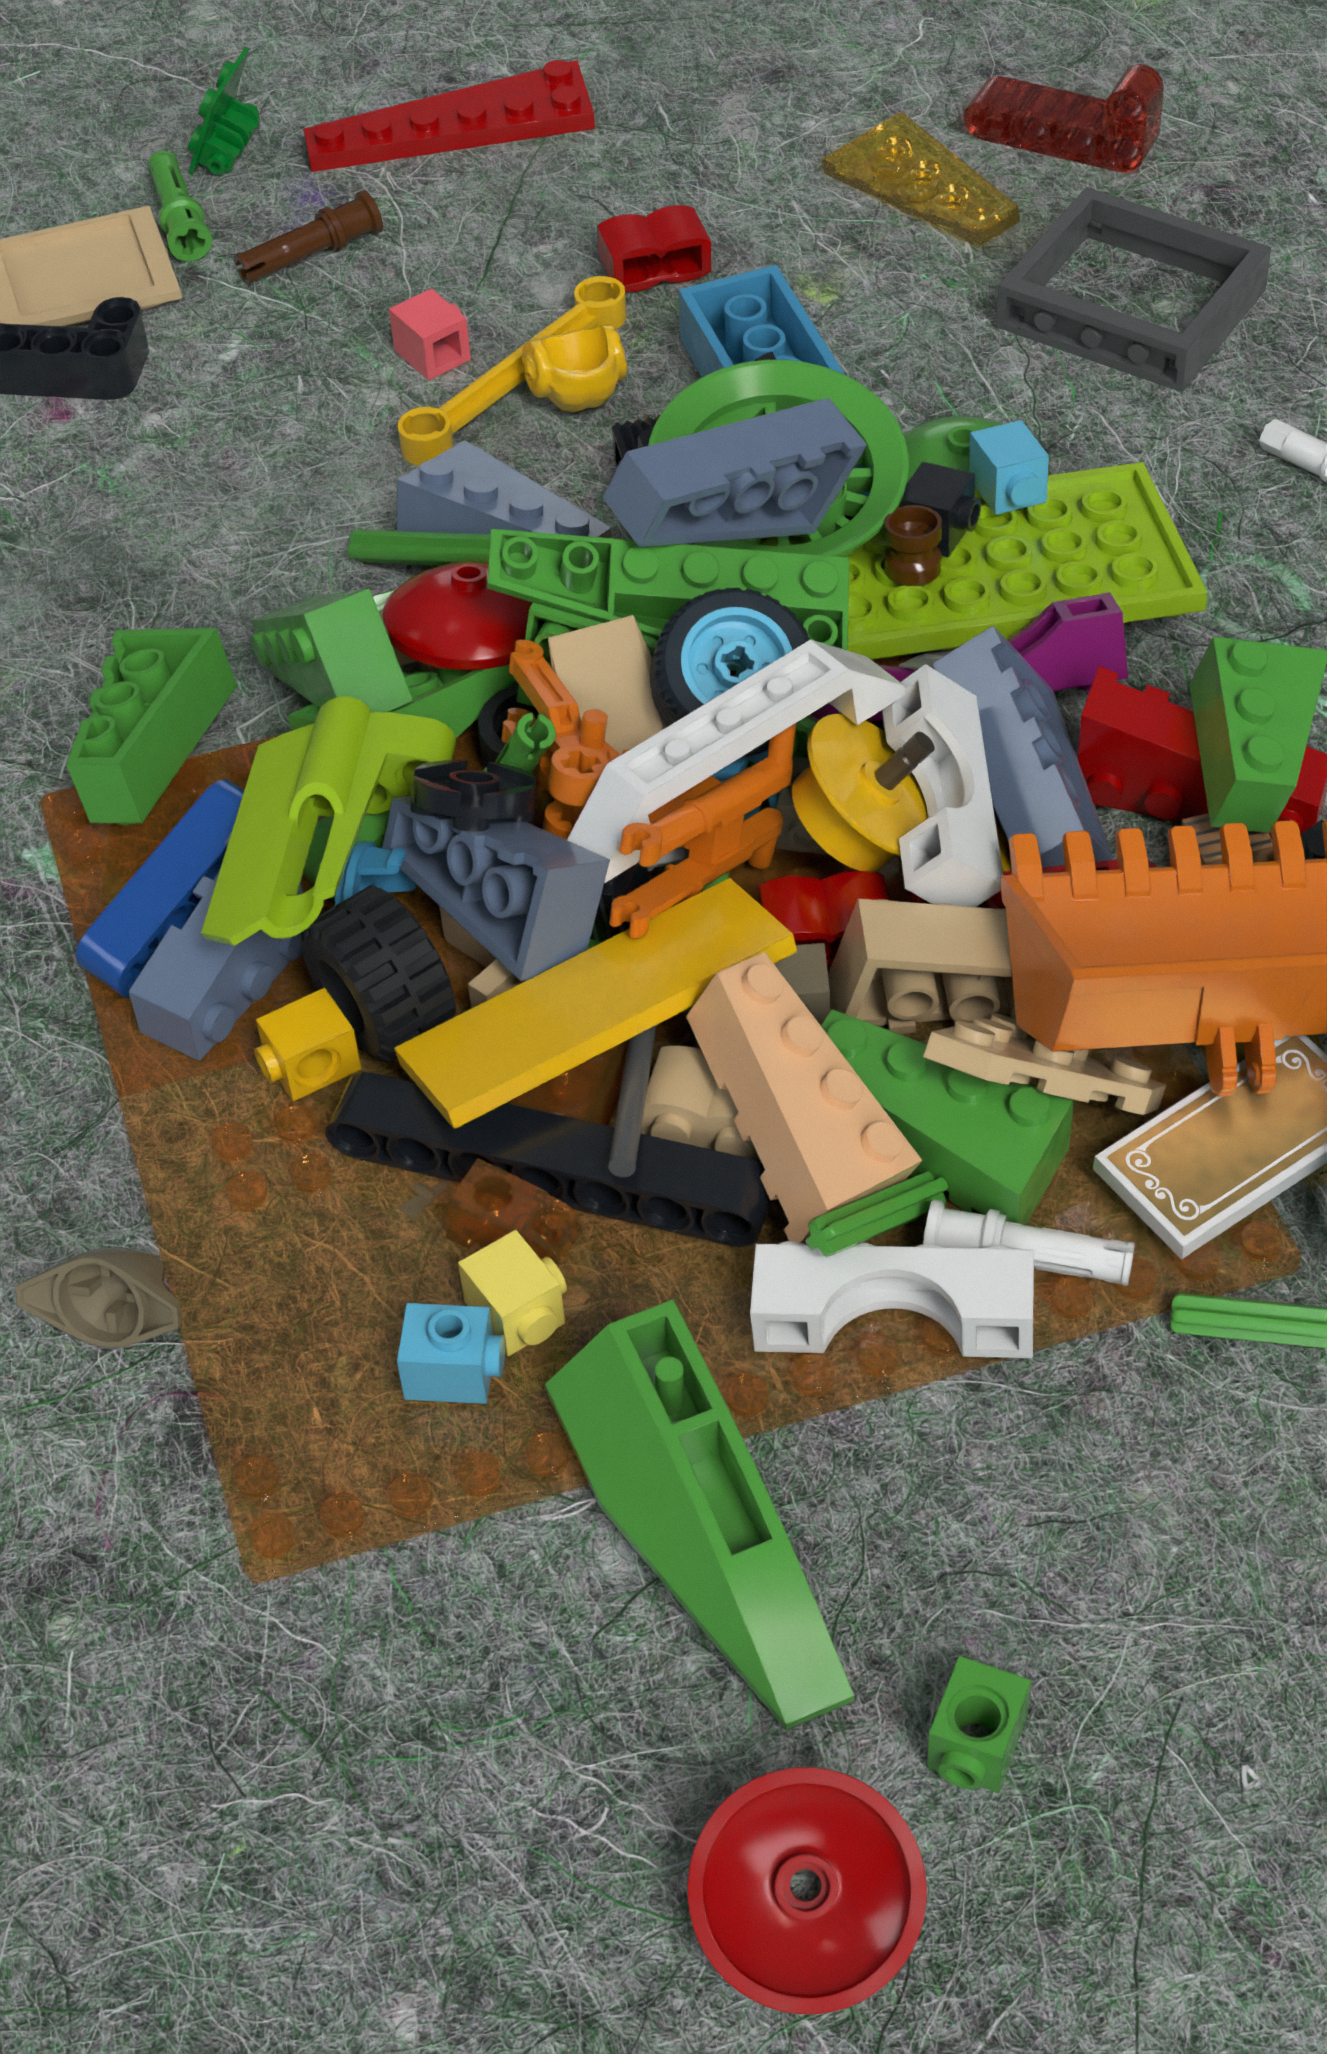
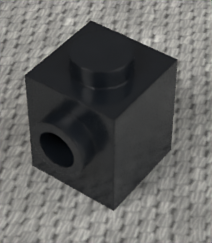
M922 461L907 482L903 498L898 507L920 505L929 507L942 518V536L937 546L943 557L949 558L967 531L972 532L975 529L980 516L981 500L975 497V473Z

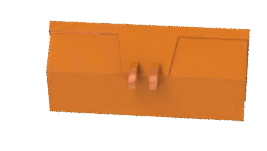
M1291 820L1278 821L1271 826L1274 861L1253 862L1246 825L1243 823H1229L1221 826L1219 830L1223 864L1201 865L1195 829L1192 826H1174L1168 830L1171 867L1149 868L1143 832L1138 828H1127L1118 830L1115 834L1118 869L1097 871L1089 833L1086 831H1069L1062 837L1065 872L1042 873L1037 837L1034 834L1024 833L1011 836L1009 846L1012 875L1000 876L1002 902L1006 907L1016 1025L1052 1052L1193 1042L1196 1045H1205L1207 1071L1209 1072L1208 1079L1210 1080L1212 1092L1218 1097L1232 1096V1093L1237 1089L1238 1073L1236 1071L1235 1043L1244 1042L1246 1069L1248 1070V1084L1251 1086L1250 1089H1253V1093L1257 1094L1271 1093V1090L1276 1086L1277 1073L1275 1068L1274 1040H1283L1284 1036L1327 1034V820L1322 823L1325 859L1305 860L1299 826L1297 822Z

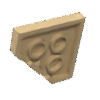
M992 1014L991 1020L975 1017L973 1023L957 1021L955 1027L931 1031L923 1056L981 1079L1009 1085L1010 1081L1019 1084H1029L1031 1077L1040 1079L1037 1086L1039 1091L1087 1103L1089 1099L1106 1102L1109 1094L1118 1097L1115 1105L1117 1108L1141 1115L1159 1109L1166 1088L1165 1084L1149 1079L1152 1069L1128 1059L1114 1057L1112 1065L1088 1057L1090 1049L1052 1052L1041 1042L1027 1035L1024 1030L1016 1025V1019L1000 1014Z

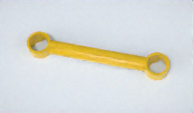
M595 276L583 280L574 290L575 306L530 340L541 339L551 335H563L574 330L597 328L607 324L612 325L616 330L625 323L627 318L624 285L619 280L608 276ZM525 344L441 407H418L403 414L398 421L400 448L403 458L411 464L420 466L423 462L429 461L454 446L452 435L523 382L525 380V371L522 361V349Z

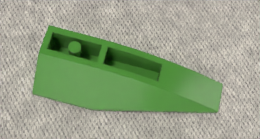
M491 529L487 589L602 623L634 615L642 634L657 641L671 616L681 606L696 596L716 589H751L761 592L763 596L767 594L773 599L780 601L782 606H787L796 615V619L802 622L811 640L848 651L849 557L688 544L639 547L634 540L503 529Z
M674 1299L608 1324L545 1384L549 1399L600 1508L785 1730L854 1702V1693L785 1529L736 1423Z

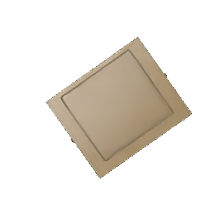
M150 205L0 239V323L71 327L89 323L96 307L103 301L113 297L131 298L137 301L141 310L158 307L165 302L182 299L181 290L168 257V249L164 246Z

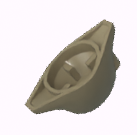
M124 1247L94 1249L78 1254L15 1286L17 1307L77 1339L95 1346L107 1348L127 1347L177 1329L182 1323L180 1302L164 1286L165 1272L162 1261L155 1255L145 1251Z

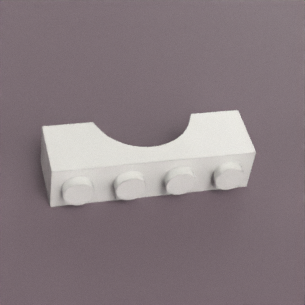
M925 664L901 682L905 685L906 695L883 709L886 741L895 752L900 747H903L916 732L926 734L935 746V750L924 761L918 763V766L912 771L925 798L928 819L899 838L905 889L931 904L977 907L1001 891L1000 876L1003 875L977 696Z
M786 1241L779 1244H756L750 1307L755 1352L824 1353L834 1335L845 1324L856 1317L881 1309H906L924 1314L941 1324L954 1338L964 1357L1033 1358L1034 1249H1013L1003 1245H993L986 1248H944L936 1244H922L916 1247H891L860 1243L833 1256L825 1257L819 1249L812 1251L806 1244L796 1241Z

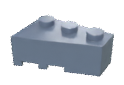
M230 833L229 837L227 838V840L225 841V845H226V846H228V842H229L231 833ZM219 872L214 880L205 876L201 878L193 891L196 897L201 898L200 902L182 929L173 925L170 926L129 990L140 1033L197 1061H200L216 1043L223 1041L230 1034L234 1023L255 1001L262 999L267 994L272 982L292 960L298 959L303 954L301 933L289 938L279 939L271 938L262 930H259L235 946L207 940L201 934ZM301 882L297 895L303 894Z

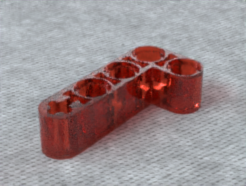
M1135 64L1124 71L1107 99L1104 100L1003 76H994L984 82L966 108L963 116L964 124L973 136L983 141L1120 173H1130L1136 171L1141 166L1158 139L1164 93L1163 80L1153 68L1147 65Z

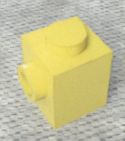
M517 1230L510 1232L458 1262L464 1302L467 1306L490 1308L493 1334L504 1336L505 1354L508 1357L527 1345L542 1343L558 1327L565 1324L562 1294L567 1292V1285L561 1271L548 1256L540 1259Z

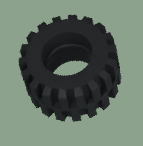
M375 885L366 887L319 915L306 930L301 932L304 959L317 990L326 988L353 1027L356 1044L376 1060L386 1063L397 1057L395 1047L455 1017L456 1005L452 985L436 948L409 910L382 888H378Z

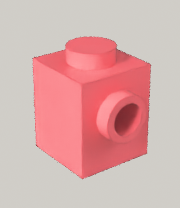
M432 288L389 308L394 351L428 381L471 360L466 317L462 315L460 309L454 303H448Z

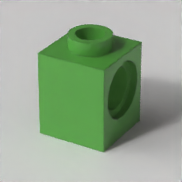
M958 1656L929 1731L927 1768L937 1771L944 1780L957 1787L969 1790L982 1787L1000 1793L1028 1717L1031 1680ZM979 1724L986 1726L993 1733L986 1737L976 1738L966 1735L960 1729L966 1725Z

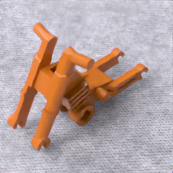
M517 640L515 652H512L510 656L509 673L514 676L539 714L550 719L556 730L555 741L547 749L532 773L536 778L537 789L539 791L546 789L554 799L545 810L543 830L567 840L606 765L621 755L605 741L607 714L601 710L590 709L583 713L581 720L576 700L543 657L544 650L542 646L530 640ZM521 708L508 709L507 720L503 722L501 740L504 743H507L512 736L521 717L531 712ZM533 715V721H532V723L530 724L529 727H532L533 724H534V722L536 721L534 715ZM797 723L769 739L768 755L764 760L742 770L722 783L715 777L710 776L648 814L650 825L646 823H632L623 828L619 852L623 855H628L634 850H641L639 858L641 866L647 867L656 864L661 857L680 846L689 850V857L675 866L673 864L667 865L666 871L627 895L615 898L611 905L609 919L611 926L617 927L623 922H630L628 936L640 938L648 932L649 923L652 918L683 899H688L700 893L703 887L748 860L751 866L759 869H764L771 865L777 839L782 831V813L775 808H765L744 820V815L760 806L765 799L790 785Z

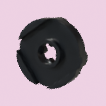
M444 760L422 764L414 769L410 792V811L420 815L452 816V827L464 831L488 830L490 828V819H503L512 822L533 821L536 817V778L532 773L521 768L494 762H487V772L467 770V760Z

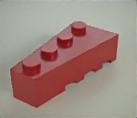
M1098 666L1081 715L1078 761L1093 803L1103 807L1182 822V819L1209 813L1193 711L1168 702L1170 693L1148 684L1144 692L1118 683L1116 681L1119 673ZM1306 746L1297 786L1277 822L1291 820L1297 822L1300 835L1320 821L1327 794L1326 753Z

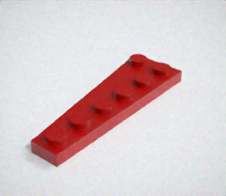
M552 60L541 69L331 122H324L319 125L303 128L311 172L592 130L595 129V118L578 60L569 62L565 60Z

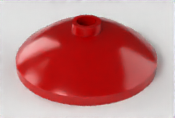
M473 561L456 562L418 573L400 585L389 596L384 605L383 624L391 644L404 655L414 660L448 669H490L510 664V656L512 652H515L516 641L525 640L529 609L533 602L487 589L488 563Z
M820 1767L784 1768L768 1772L740 1786L709 1817L698 1837L690 1861L688 1874L689 1913L694 1932L707 1959L727 1983L741 1994L761 2005L782 2012L794 2014L830 2013L853 2006L875 1994L899 1972L915 1947L925 1916L927 1900L925 1868L919 1847L907 1823L896 1808L874 1788L855 1777L832 1769ZM803 1869L814 1871L820 1878L818 1892L813 1897L806 1899L796 1896L790 1888V1881L793 1875Z

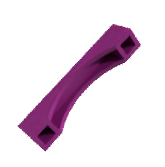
M1110 592L1052 602L1031 624L1007 640L1053 689V692L1075 687L1080 690L1090 691L1098 666L1119 673L1117 680L1128 679L1123 612ZM878 665L899 682H902L917 671L902 667ZM827 703L810 715L820 720L827 715L842 713ZM882 710L865 721L877 726L880 720H882Z

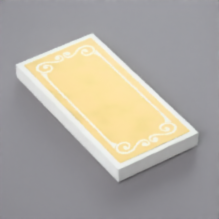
M1306 1035L1284 1036L1283 1040H1274L1275 1068L1277 1073L1276 1086L1271 1090V1093H1253V1089H1250L1251 1086L1248 1084V1070L1246 1069L1244 1059L1237 1064V1089L1232 1093V1096H1215L1209 1082L1094 1156L1093 1170L1181 1260L1327 1163V1055Z

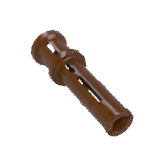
M362 190L355 194L354 200L331 209L327 206L319 209L318 213L315 214L314 221L242 253L234 254V263L236 266L242 264L243 268H239L237 271L244 283L250 285L255 280L326 248L330 251H341L346 248L347 242L368 232L372 235L382 232V217L372 196L366 190Z

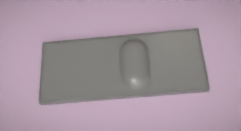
M928 651L899 664V667L918 670L927 664L933 668L932 663L951 651Z

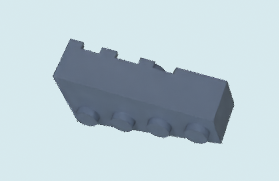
M830 398L627 451L618 464L616 472L602 498L639 547L814 534L867 444Z
M466 440L433 459L423 462L416 469L397 479V531L490 534L491 529L611 538L612 527Z
M991 626L932 663L936 671L977 696L994 815L1005 832L1008 841L1015 834L1032 833L1037 837L1042 867L1065 865L1063 835L1069 831H1086L1091 838L1095 862L1114 860L1053 689L994 626ZM1009 849V850L1007 851V854H1008V858H1009L1010 863H1011L1010 849Z
M410 796L393 798L382 849L393 850L395 847L404 849L407 852V856L400 869L520 981L531 979L587 950L610 859L527 822L490 819V828L488 830L464 831L452 827V816H429L411 812Z

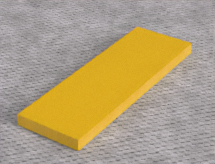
M728 878L652 918L649 923L648 932L644 936L631 938L628 936L629 929L398 1045L394 1049L400 1066L455 1129L694 1006L717 972L762 952H765L774 964L793 955V953L797 952L793 933L736 882Z

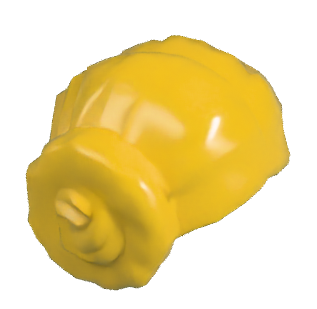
M608 324L592 329L574 330L563 335H551L541 339L530 340L526 342L522 349L525 380L528 383L529 389L537 398L547 397L561 411L574 413L586 408L600 407L613 395L616 383L624 380L628 372L621 338L615 328Z

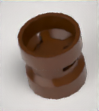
M907 505L896 508L892 514L886 516L885 541L889 546L885 551V574L890 580L901 585L920 586L930 583L941 573V551L937 545L941 541L942 518L936 511L925 506Z

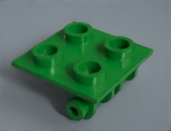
M244 47L235 63L226 61L216 83L217 91L209 88L202 100L198 115L205 119L203 125H197L187 148V151L194 154L188 172L191 175L194 174L199 164L206 166L210 172L216 175L230 172L260 124L258 109L250 103H243L234 98L249 52L247 47Z

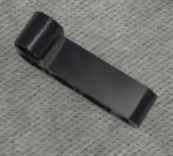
M127 297L107 299L94 310L88 328L0 323V394L114 400L127 396L135 389L149 354V346L139 304L137 301Z

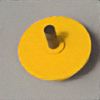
M831 714L823 717L813 726L808 736L807 750L810 765L797 776L792 786V799L795 810L811 837L833 858L859 871H877L895 855L901 856L899 838L928 819L925 798L912 771L918 766V763L924 761L935 750L934 743L923 732H916L903 747H900L895 752L887 744L885 731L867 721L856 725L843 714Z

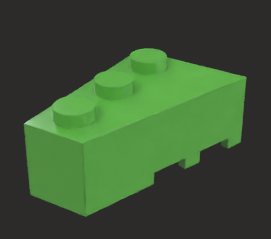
M1213 636L1189 684L1211 827L1220 828L1229 823H1243L1248 831L1271 832L1272 824L1277 822L1297 786L1327 664V650Z

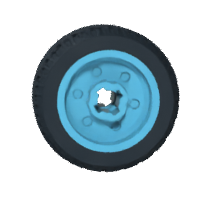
M725 588L724 590L716 589L708 591L703 595H698L686 602L685 605L681 606L671 616L659 636L650 670V688L655 707L658 709L661 719L668 727L811 639L808 637L802 622L796 619V615L787 606H782L780 601L773 599L767 594L763 596L761 592L751 589ZM730 670L736 671V677L730 676ZM769 740L744 756L749 757L767 751Z

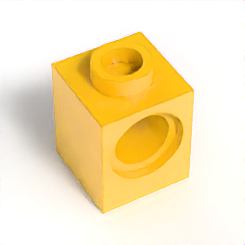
M325 987L256 1019L262 1044L254 1049L258 1065L270 1084L279 1080L293 1102L362 1070L354 1029Z

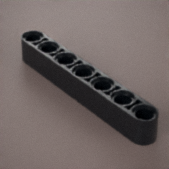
M370 1072L356 1073L349 1079L325 1129L326 1138L335 1149L356 1159L734 1247L751 1246L757 1242L772 1202L760 1179V1176L765 1171L763 1164L747 1157L641 1134L635 1172L628 1177H618L612 1174L608 1168L614 1127L505 1103L454 1129L415 1082Z

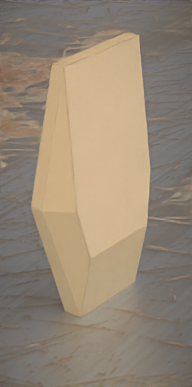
M634 615L548 638L551 667L576 700L580 719L582 720L583 713L586 710L597 709L605 712L608 716L605 741L617 750L620 755H622L623 750L634 748L667 727L661 719L652 698L650 670L653 658Z

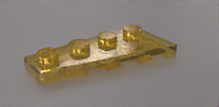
M902 111L822 158L824 174L978 246L983 245L1020 222L1017 204Z

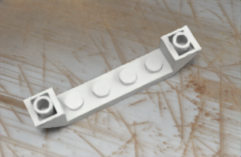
M809 640L609 762L567 840L610 859L604 882L606 883L639 862L641 850H634L628 855H623L619 852L622 830L625 826L632 823H646L650 825L648 814L827 703L835 707L856 725H859L906 695L905 685L867 656Z

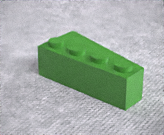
M370 588L312 596L251 621L255 634L250 635V643L259 664L262 667L269 666L272 675L319 708L327 701L340 696H351L362 700L371 712H389L413 702Z
M217 628L115 630L111 641L115 649L114 655L106 656L101 668L105 680L102 688L94 689L89 700L93 711L90 718L82 720L66 763L90 823H117L123 826L143 823L237 687Z
M831 1009L821 1027L922 1159V1162L910 1175L916 1176L929 1171L936 1179L943 1177L949 1186L947 1189L949 1201L966 1212L972 1213L974 1210H977L981 1214L986 1215L989 1209L1000 1210V1214L1007 1216L1006 1221L1027 1225L1069 1150L1074 1099L1043 1093L1037 1089L1038 1085L1030 1082L1029 1084H1019L1010 1081L1009 1085L984 1080L923 1057L927 1044Z

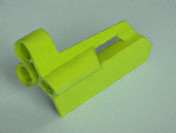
M340 696L327 701L321 706L315 723L286 732L258 745L201 934L207 940L235 946L259 930H262L271 938L279 939L296 936L306 930L318 918L324 901L335 896L366 813L380 814L390 811L393 798L410 796L414 769L418 766L430 762L453 760L456 748V737L453 731L445 723L436 719L392 712H371L362 700L351 696ZM334 816L315 885L307 892L297 895L318 817Z

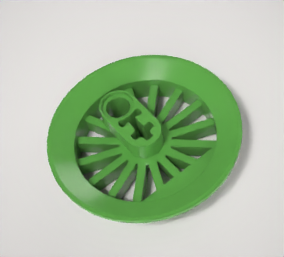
M793 360L750 361L712 372L681 391L659 416L651 433L648 446L830 398L867 446L855 466L862 464L864 468L852 469L814 534L799 535L803 544L789 545V536H776L777 546L760 545L762 538L744 539V541L737 539L698 542L693 544L847 557L874 537L885 526L886 516L892 514L898 508L907 486L909 456L905 437L896 418L873 392L849 376L835 370ZM854 492H870V494L865 496ZM845 515L851 516V517H854V518L850 521V520H848L847 518H845Z

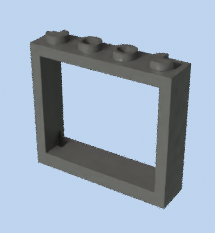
M1086 187L999 283L996 328L1183 392L1266 290L1271 247ZM1094 221L1102 224V229L1090 225V222ZM1087 237L1223 282L1222 286L1183 333L1045 287L1048 281ZM1025 309V316L1019 315ZM1169 359L1176 361L1175 368L1169 367Z

